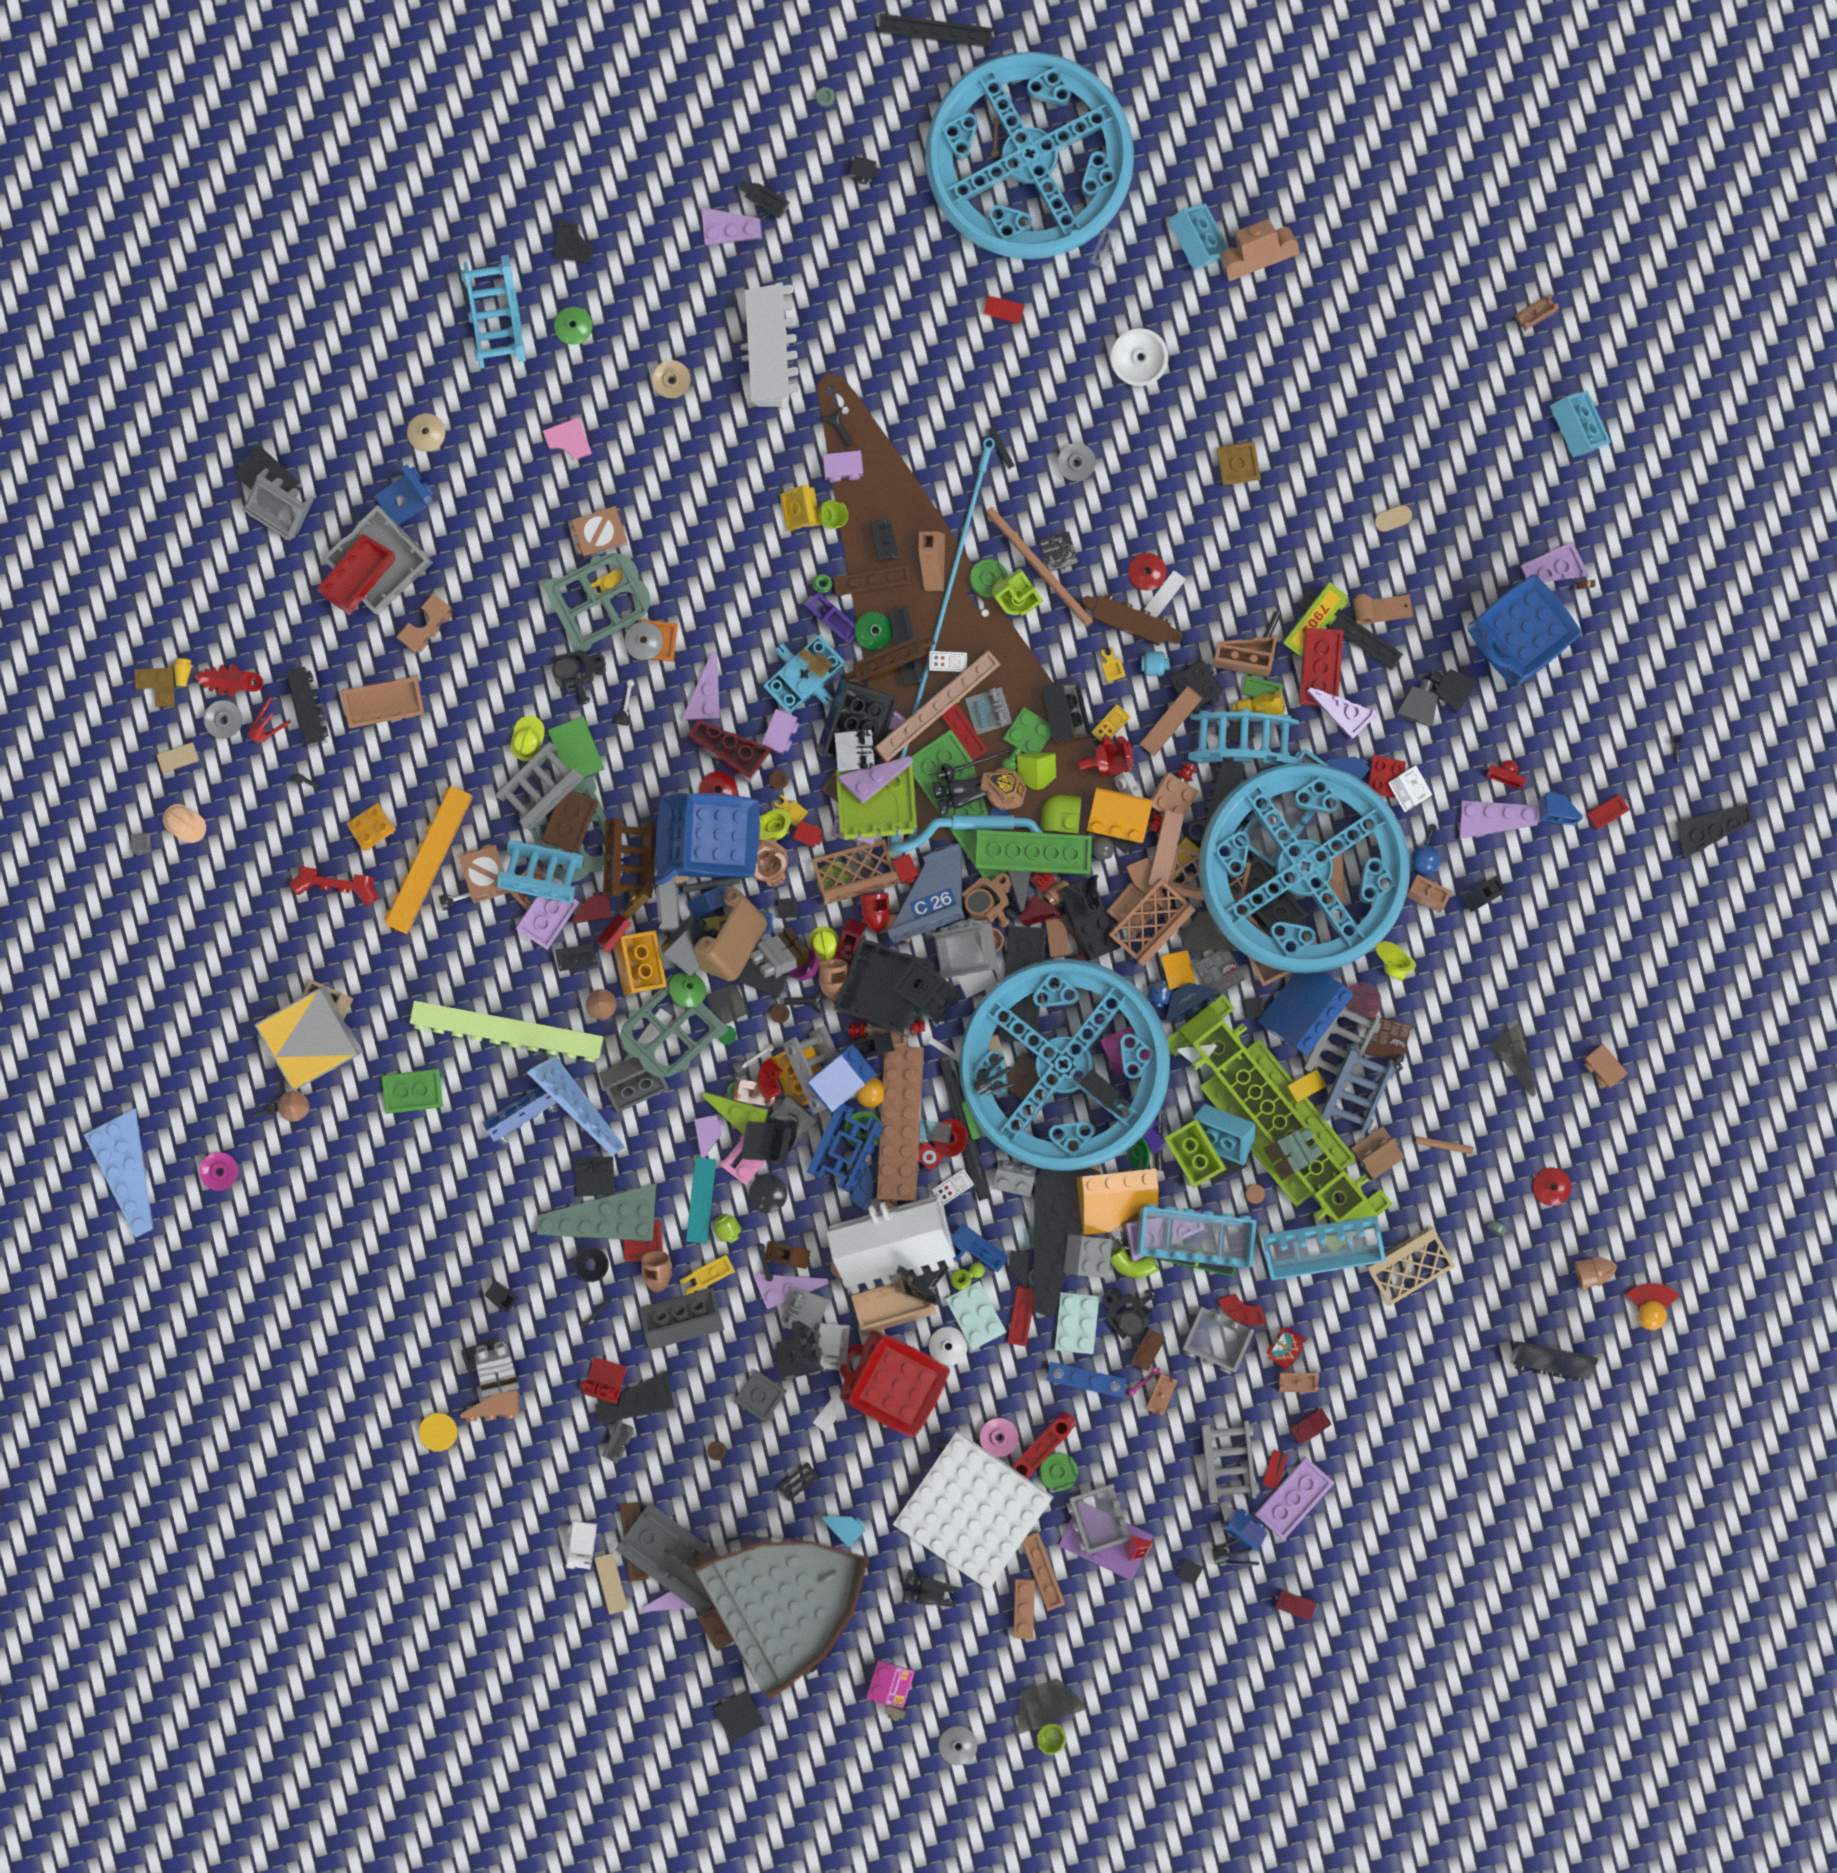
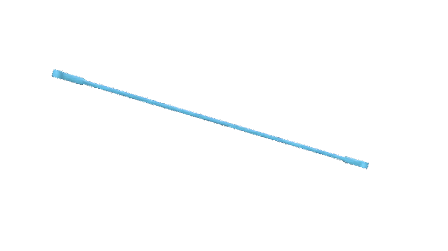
M987 438L983 442L984 451L978 469V478L933 636L935 644L931 645L930 651H935L982 477L986 472L991 450L995 447V442L992 438ZM991 441L993 445L987 447L986 442ZM928 658L923 672V683H920L912 714L918 710L929 672ZM908 745L902 749L900 759L905 758Z

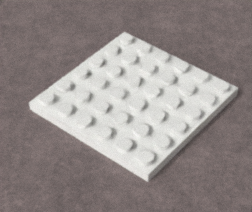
M956 1431L893 1525L989 1590L1053 1499V1496Z

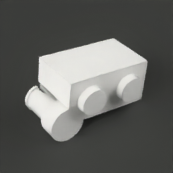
M820 1324L818 1333L821 1335L819 1347L822 1348L820 1364L824 1370H839L841 1365H835V1363L847 1364L850 1325Z
M574 1520L573 1525L569 1524L568 1536H571L570 1544H566L565 1555L568 1556L566 1568L574 1569L578 1567L590 1570L591 1564L585 1562L592 1563L597 1523Z

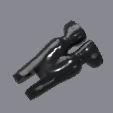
M982 777L951 781L946 786H942L938 781L932 782L936 799L952 795L949 799L937 801L941 817L947 816L950 808L959 809L974 801L988 797L986 791L980 790L976 792L975 786L981 785Z
M908 1570L905 1586L917 1587L921 1590L915 1591L910 1588H904L902 1605L908 1606L914 1600L920 1605L956 1607L957 1601L949 1598L946 1599L944 1595L945 1591L959 1594L960 1587L940 1582L927 1576L918 1578L914 1570Z

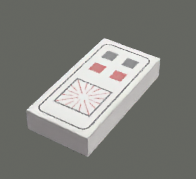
M928 652V671L963 672L967 668V653Z
M962 1169L932 1189L935 1196L940 1194L942 1205H945L972 1187L974 1183L966 1171Z

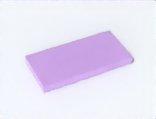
M1304 1457L1254 1515L1284 1541L1335 1482L1307 1457Z

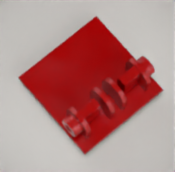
M1373 755L1370 760L1372 763L1371 770L1369 771L1370 776H1368V785L1381 796L1396 798L1389 782L1405 772L1406 762Z
M594 1357L588 1379L582 1380L580 1383V1387L584 1390L583 1394L617 1404L627 1367Z

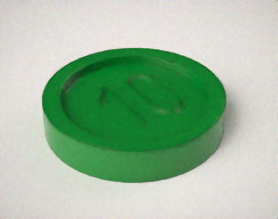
M726 1025L728 1031L718 1040L722 1044L729 1045L735 1041L737 1034L733 1027Z

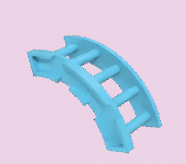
M509 255L501 256L502 264H498L496 267L469 271L467 262H463L464 270H461L462 281H466L471 305V312H468L470 323H474L477 350H474L475 361H479L481 368H485L484 358L507 354L517 355L518 362L526 361ZM495 274L504 275L505 284H502L500 287L476 291L472 289L471 278ZM499 294L508 295L509 305L506 308L483 312L476 311L475 298ZM508 316L512 319V326L509 329L480 333L478 320ZM509 336L515 340V344H512V346L482 350L481 341Z
M1241 709L1239 712L1210 713L1209 711H1199V714L1191 715L1190 719L1200 722L1199 748H1197V751L1189 752L1188 760L1200 764L1223 762V758H1234V761L1252 762V759H1260L1262 764L1274 766L1297 763V757L1290 756V753H1288L1289 726L1298 725L1299 721L1291 719L1290 715L1277 716L1251 713V710ZM1219 721L1218 746L1216 749L1208 750L1206 748L1208 722ZM1227 721H1241L1240 747L1238 749H1227L1226 747ZM1249 721L1263 723L1262 746L1259 750H1249V747H1247ZM1270 724L1281 726L1279 753L1271 752V749H1269Z

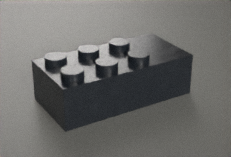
M1260 856L1251 862L1244 897L1276 876ZM1245 867L1243 873H1242L1238 878H1240L1241 876H1243V875L1245 874L1246 867ZM1236 878L1230 879L1229 883L1235 881ZM1237 881L1232 886L1241 895L1242 888ZM1271 884L1268 886L1270 893H1277L1278 889L1275 885ZM1285 891L1254 912L1269 931L1277 922L1299 925L1308 918V914L1289 891ZM1254 895L1252 897V901L1255 904L1262 903L1260 896ZM1275 927V934L1277 936H1283V929L1281 927Z

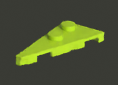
M708 1092L703 1094V1098L743 1135H745L747 1122H766L767 1109Z

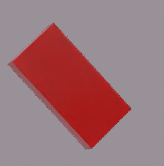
M988 295L983 315L1020 324L1025 305Z
M1619 794L1586 815L1594 828L1598 830L1628 812L1629 808Z

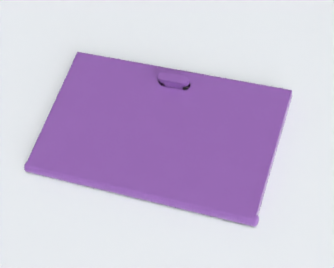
M1080 1500L1078 1501L1077 1510H1080L1091 1547L1121 1538L1116 1525L1118 1521L1116 1518L1114 1519V1516ZM1073 1514L1059 1547L1132 1581L1143 1558L1128 1561L1124 1549L1127 1541L1090 1554H1086V1551L1082 1552L1079 1540H1082L1080 1533L1075 1532L1072 1523L1076 1521ZM1126 1522L1129 1536H1136L1149 1541L1153 1539L1154 1535Z

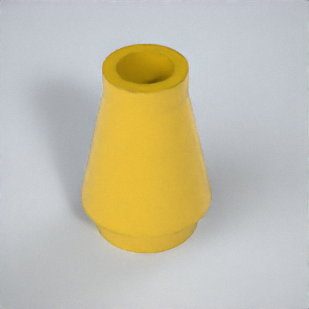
M176 658L175 663H173L175 685L187 686L192 668L191 660Z

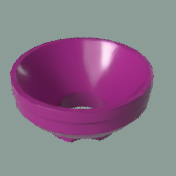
M808 948L810 961L789 971V975L797 981L813 978L819 969L820 958L812 948Z

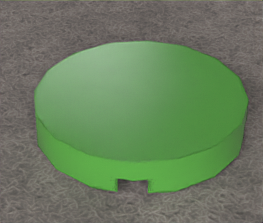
M992 559L981 560L971 570V587L980 596L994 597L992 588L1001 577L1003 579L1008 577L1007 571L1000 562Z
M1052 1453L1041 1463V1480L1051 1490H1067L1077 1480V1464L1072 1457L1065 1453Z

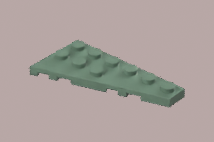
M657 1184L538 1215L537 1235L653 1241Z

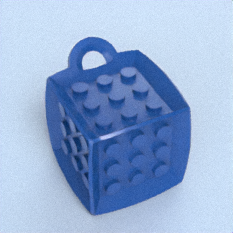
M1534 574L1505 593L1468 625V632L1479 649L1512 687H1519L1521 683L1544 668L1571 643L1581 637V630L1568 610L1550 588Z
M670 793L663 796L660 801L657 820L656 862L659 873L654 879L658 885H662L676 875L736 879L753 876L757 865L760 840L759 801L744 796L711 793Z

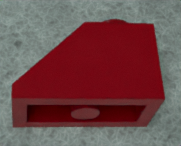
M603 892L593 893V896L588 897L574 916L573 923L577 924L612 918L609 897L603 896Z
M851 918L848 919L841 935L835 959L844 960L847 962V965L852 966L853 958L861 938L864 936L867 924Z
M1320 1408L1290 1426L1289 1429L1298 1444L1302 1445L1332 1424L1324 1410Z
M1281 1588L1274 1607L1310 1621L1317 1602Z

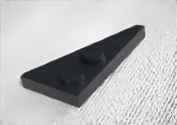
M899 1265L896 1274L902 1293L937 1306L940 1298L919 1281L917 1277Z

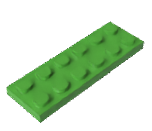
M977 830L975 869L1090 875L1092 836Z

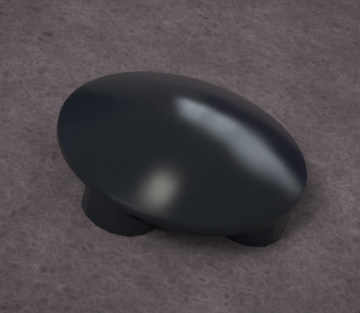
M762 1175L751 1184L749 1199L752 1205L761 1212H776L786 1202L787 1188L784 1182L777 1176Z

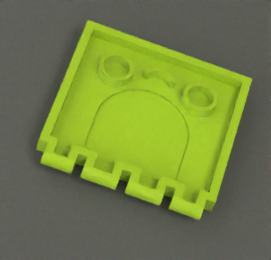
M913 764L864 804L838 779L840 775L857 770H836L840 834L844 835V840L858 839V833H861L862 838L877 837V831L881 832V837L896 835L897 829H900V835L914 834L913 828H917Z

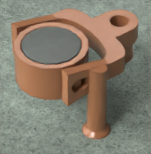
M1003 873L996 876L992 881L982 877L962 893L967 912L972 919L976 921L988 920L991 923L998 917L999 926L1006 927L1009 924V919L1005 916L1003 908L1008 904V898L1005 893L1010 892L1012 888L1010 877ZM985 887L994 892L999 897L1000 903L995 905L990 892L979 888Z

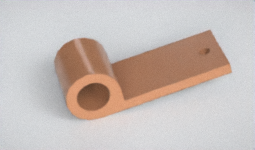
M1360 594L1353 600L1357 624H1370L1413 617L1410 594L1372 600L1367 594Z

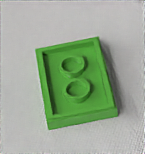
M584 716L548 730L553 744L558 748L556 752L559 760L568 770L576 769L584 777L605 770Z
M439 1069L381 1076L386 1114L444 1107Z

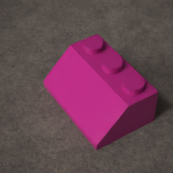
M1132 1026L1100 1040V1044L1116 1077L1124 1073L1121 1051L1122 1037L1126 1034L1137 1036ZM1131 1037L1126 1039V1047H1134L1135 1040ZM1149 1050L1141 1051L1140 1056L1142 1060L1149 1059ZM1131 1065V1066L1129 1067L1128 1071L1131 1070V1069H1133V1068H1136L1137 1066H1136V1065Z

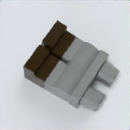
M790 925L783 928V932L775 937L758 943V949L750 954L754 965L761 962L765 963L760 966L761 974L765 978L771 975L778 978L781 974L787 973L810 961L809 949Z
M503 1341L496 1342L494 1344L495 1350L487 1351L484 1345L476 1347V1354L474 1356L483 1397L500 1393L495 1373H498L502 1393L519 1389L509 1348L506 1347Z

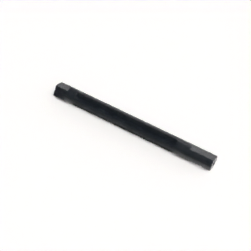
M949 1059L941 1061L942 1077L954 1118L962 1122L967 1130L968 1140L964 1152L978 1199L981 1201L991 1198V1192L975 1139L973 1140L962 1108L964 1101L955 1071L952 1070Z

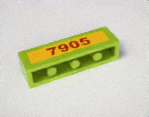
M1328 582L1282 643L1302 657L1305 628L1323 629L1326 624L1331 625L1337 617L1334 615L1338 609L1342 610L1348 603V600H1346L1348 595L1331 582Z

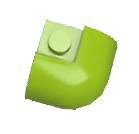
M1020 568L1006 579L1001 577L992 588L994 597L1008 615L1022 616L1043 602Z
M1056 795L1049 798L1043 805L1041 812L1040 829L1042 832L1078 834L1081 796Z

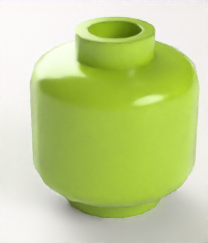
M725 1213L714 1220L713 1230L721 1242L728 1241L732 1243L739 1238L741 1226L735 1216Z

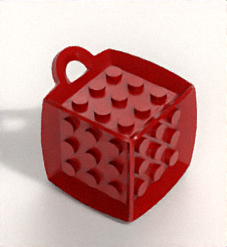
M877 1329L870 1334L863 1345L857 1344L848 1348L847 1364H840V1372L845 1380L839 1398L841 1402L849 1403L876 1421L906 1434L909 1438H914L920 1432L934 1409L948 1379L950 1368L920 1350ZM856 1355H861L862 1357L857 1368L852 1372L850 1369L851 1359Z

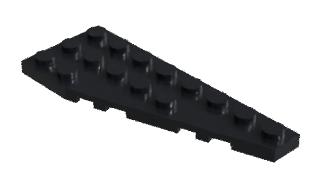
M1041 1168L1034 1188V1312L1050 1318L1053 1317L1067 1273H1064L1068 1234L1080 1235L1082 1231L1076 1178L1100 1175V1171L1091 1168L1072 1171H1055Z

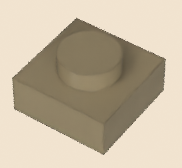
M887 1705L885 1713L888 1714V1718L899 1721V1718L904 1720L906 1710Z

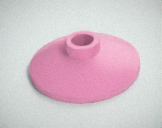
M995 1418L988 1421L982 1427L980 1443L983 1449L993 1456L1003 1457L1009 1455L1016 1448L1018 1432L1010 1421L1003 1418ZM996 1434H1002L1003 1438L1001 1441L995 1439Z

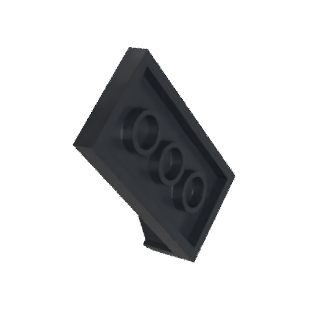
M1097 874L1057 891L1087 961L1121 948V945L1109 936L1113 926L1097 891V878L1099 877Z

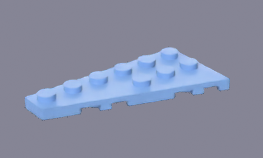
M556 1056L527 1072L611 1156L625 1148Z
M136 1108L84 1134L135 1238L154 1229Z

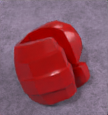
M1104 736L1100 744L1095 747V756L1078 759L1080 771L1097 767L1101 775H1118L1131 771L1134 762V752L1132 745L1124 736H1118L1117 741L1111 744L1110 736Z

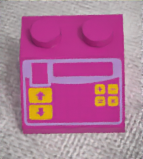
M878 1659L866 1698L882 1704L904 1708L915 1671Z

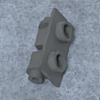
M618 1421L602 1456L618 1464L619 1460H622L621 1458L626 1449L623 1446L624 1444L628 1445L632 1434H634V1428Z

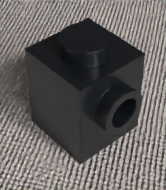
M854 156L850 178L855 179L859 184H872L873 178L877 179L879 173L877 161Z
M497 1280L492 1283L484 1294L493 1304L506 1313L509 1312L519 1298Z

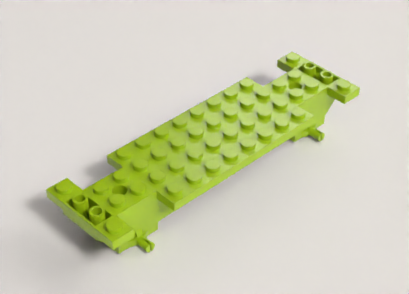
M1224 994L1167 1039L1169 1050L1175 1057L1180 1054L1177 1051L1179 1048L1191 1046L1198 1051L1200 1058L1191 1065L1197 1070L1205 1063L1214 1074V1076L1200 1086V1089L1217 1109L1255 1123V1139L1250 1151L1296 1207L1312 1196L1322 1208L1313 1215L1316 1220L1319 1221L1327 1215L1333 1223L1378 1216L1393 1204L1381 1189L1368 1199L1365 1197L1361 1186L1369 1181V1179L1363 1174L1355 1181L1343 1170L1356 1158L1326 1120L1321 1118V1114L1307 1097L1298 1103L1294 1102L1286 1088L1294 1083V1081L1260 1039L1246 1049L1239 1038V1035L1247 1030L1246 1026L1242 1023L1234 1030L1227 1026L1223 1018L1235 1008ZM1215 1042L1221 1043L1223 1046L1222 1052L1215 1053L1213 1051L1209 1057L1200 1047L1212 1045ZM1309 1128L1314 1137L1305 1142L1308 1148H1311L1318 1144L1323 1153L1315 1158L1314 1162L1281 1181L1273 1165L1289 1157V1155L1271 1163L1263 1148L1297 1130L1301 1131ZM1337 1192L1342 1193L1344 1196V1200L1340 1204L1334 1201V1195ZM1346 1232L1345 1240L1343 1241L1338 1240L1337 1234L1326 1235L1325 1244L1331 1251H1335L1348 1241Z

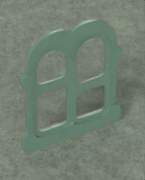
M611 553L602 557L596 555L592 557L591 563L560 579L551 578L543 583V588L576 651L583 650L585 652L591 648V644L624 627L629 629L635 624V621L642 618L647 612L650 604L649 591L646 585L638 579L639 575L636 565L627 556L619 553ZM606 564H616L619 566L623 573L621 582L600 595L595 594L587 579V575ZM575 580H579L588 595V600L570 609L560 593V588ZM621 592H630L637 599V608L630 615L619 618L610 602V598ZM597 604H603L611 619V624L584 637L574 617Z
M592 777L584 778L572 789L598 800L595 794L596 784ZM531 801L524 804L528 811L532 810L536 806V801ZM598 803L591 822L597 821L605 836L606 817L600 803ZM539 824L532 829L538 845L549 849L557 848L555 845L542 841L543 833ZM581 845L578 854L583 856L582 869L575 868L572 882L582 880L589 872L603 871L604 853L597 857L590 856ZM541 861L543 865L548 866L549 862ZM556 864L553 876L564 881L567 869H562Z
M670 975L666 979L667 987L661 988L638 1010L634 1009L629 1013V1019L623 1024L620 1033L621 1043L625 1051L634 1058H638L641 1066L649 1074L656 1077H670L680 1070L688 1069L690 1061L714 1038L720 1039L728 1031L727 1026L703 1003L696 1007L687 1008L668 1026H665L652 1013L651 1010L669 994V983L675 975ZM693 1014L698 1015L710 1027V1031L698 1042H694L681 1029V1025ZM642 1018L648 1019L659 1030V1035L653 1041L645 1044L636 1041L632 1035L634 1025ZM671 1034H676L688 1046L689 1050L674 1064L669 1066L661 1065L655 1059V1050Z

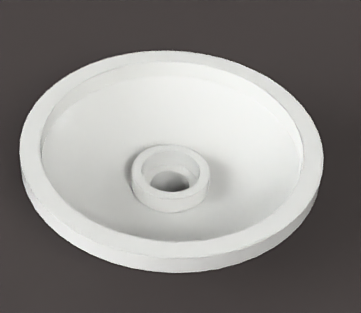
M1137 328L1125 332L1117 339L1111 353V362L1115 373L1124 382L1134 386H1145L1155 382L1163 375L1168 365V349L1165 342L1158 334L1148 329ZM1139 353L1144 354L1142 361L1137 357Z

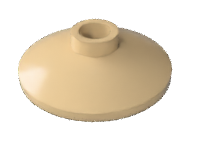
M673 360L665 361L658 365L652 377L653 386L657 393L670 399L682 396L688 390L691 381L688 369L682 363ZM669 378H674L675 383L670 384L668 382Z
M427 413L420 414L414 417L408 425V440L414 448L420 451L435 450L444 441L445 427L437 416ZM424 428L429 429V433L426 435L422 433Z

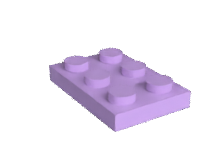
M536 896L515 929L548 950L580 902L575 898L573 904Z

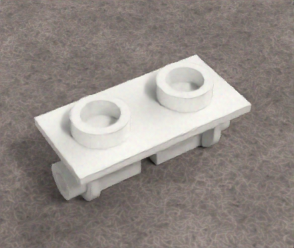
M1123 772L1114 777L1116 787L1120 793L1143 798L1140 790L1133 791L1132 789L1137 786L1133 774Z

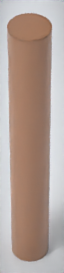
M1416 1136L1415 1144L1468 1154L1473 1153V1146Z

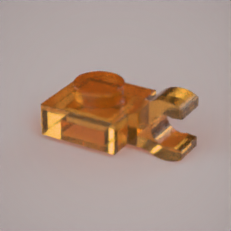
M803 649L799 654L800 657L809 662L807 669L823 679L834 664L819 652L814 656L806 649Z

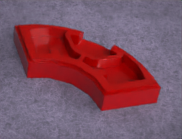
M771 1058L761 1065L757 1074V1086L766 1101L779 1095L782 1091L778 1085L777 1078L782 1074L783 1070Z
M1655 1283L1638 1285L1625 1293L1638 1308L1649 1301H1657L1665 1308H1668L1680 1296L1672 1288Z
M1236 1293L1218 1299L1222 1310L1234 1321L1249 1326L1267 1324L1261 1306L1244 1304L1239 1300Z

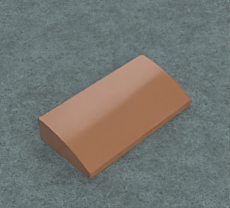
M418 675L346 688L341 691L349 728L425 714Z

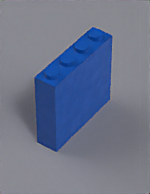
M1324 972L1294 973L1257 1022L1270 1033L1305 1055H1308L1354 994L1345 985Z

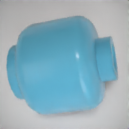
M1148 651L1145 656H1142V671H1145L1147 676H1163L1165 670H1169V659L1165 658L1164 652Z

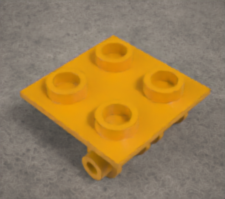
M376 803L346 823L363 851L367 849L369 851L376 843L379 844L380 840L384 841V838L391 834L393 835L396 830L379 803Z

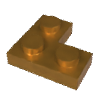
M173 667L134 670L135 689L154 688L156 707L176 706Z

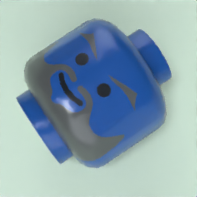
M1156 979L1155 982H1151L1149 985L1147 999L1153 1002L1152 1006L1163 1008L1164 1005L1170 1004L1174 989H1169L1167 981Z

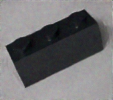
M259 444L245 458L235 475L252 490L257 475L267 468L269 471L266 479L270 482H273L276 478L282 479L283 483L280 488L287 493L293 488L300 491L303 487L292 474ZM261 487L258 497L278 514L287 503Z
M1061 681L1042 687V699L1046 704V716L1050 722L1051 737L1054 743H1067L1092 738L1080 683Z

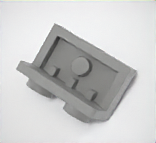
M999 1160L993 1189L1030 1197L1036 1168L1030 1165L1015 1164L1009 1160Z

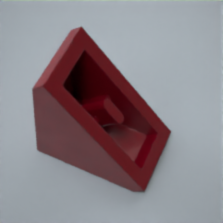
M1033 895L1019 918L1025 926H1030L1060 917L1062 913L1053 905Z

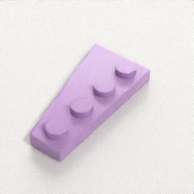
M1461 801L1459 839L1537 826L1539 806Z

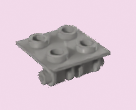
M993 688L988 692L965 698L977 734L1013 724L1002 688Z
M792 1287L780 1322L785 1323L786 1328L792 1329V1322L799 1320L813 1330L818 1331L829 1299Z

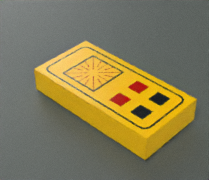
M1117 704L1091 733L1100 741L1104 736H1110V739H1112L1131 716Z

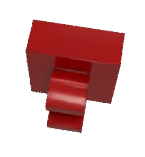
M1037 872L1029 881L1044 894L1056 882V879L1050 873Z

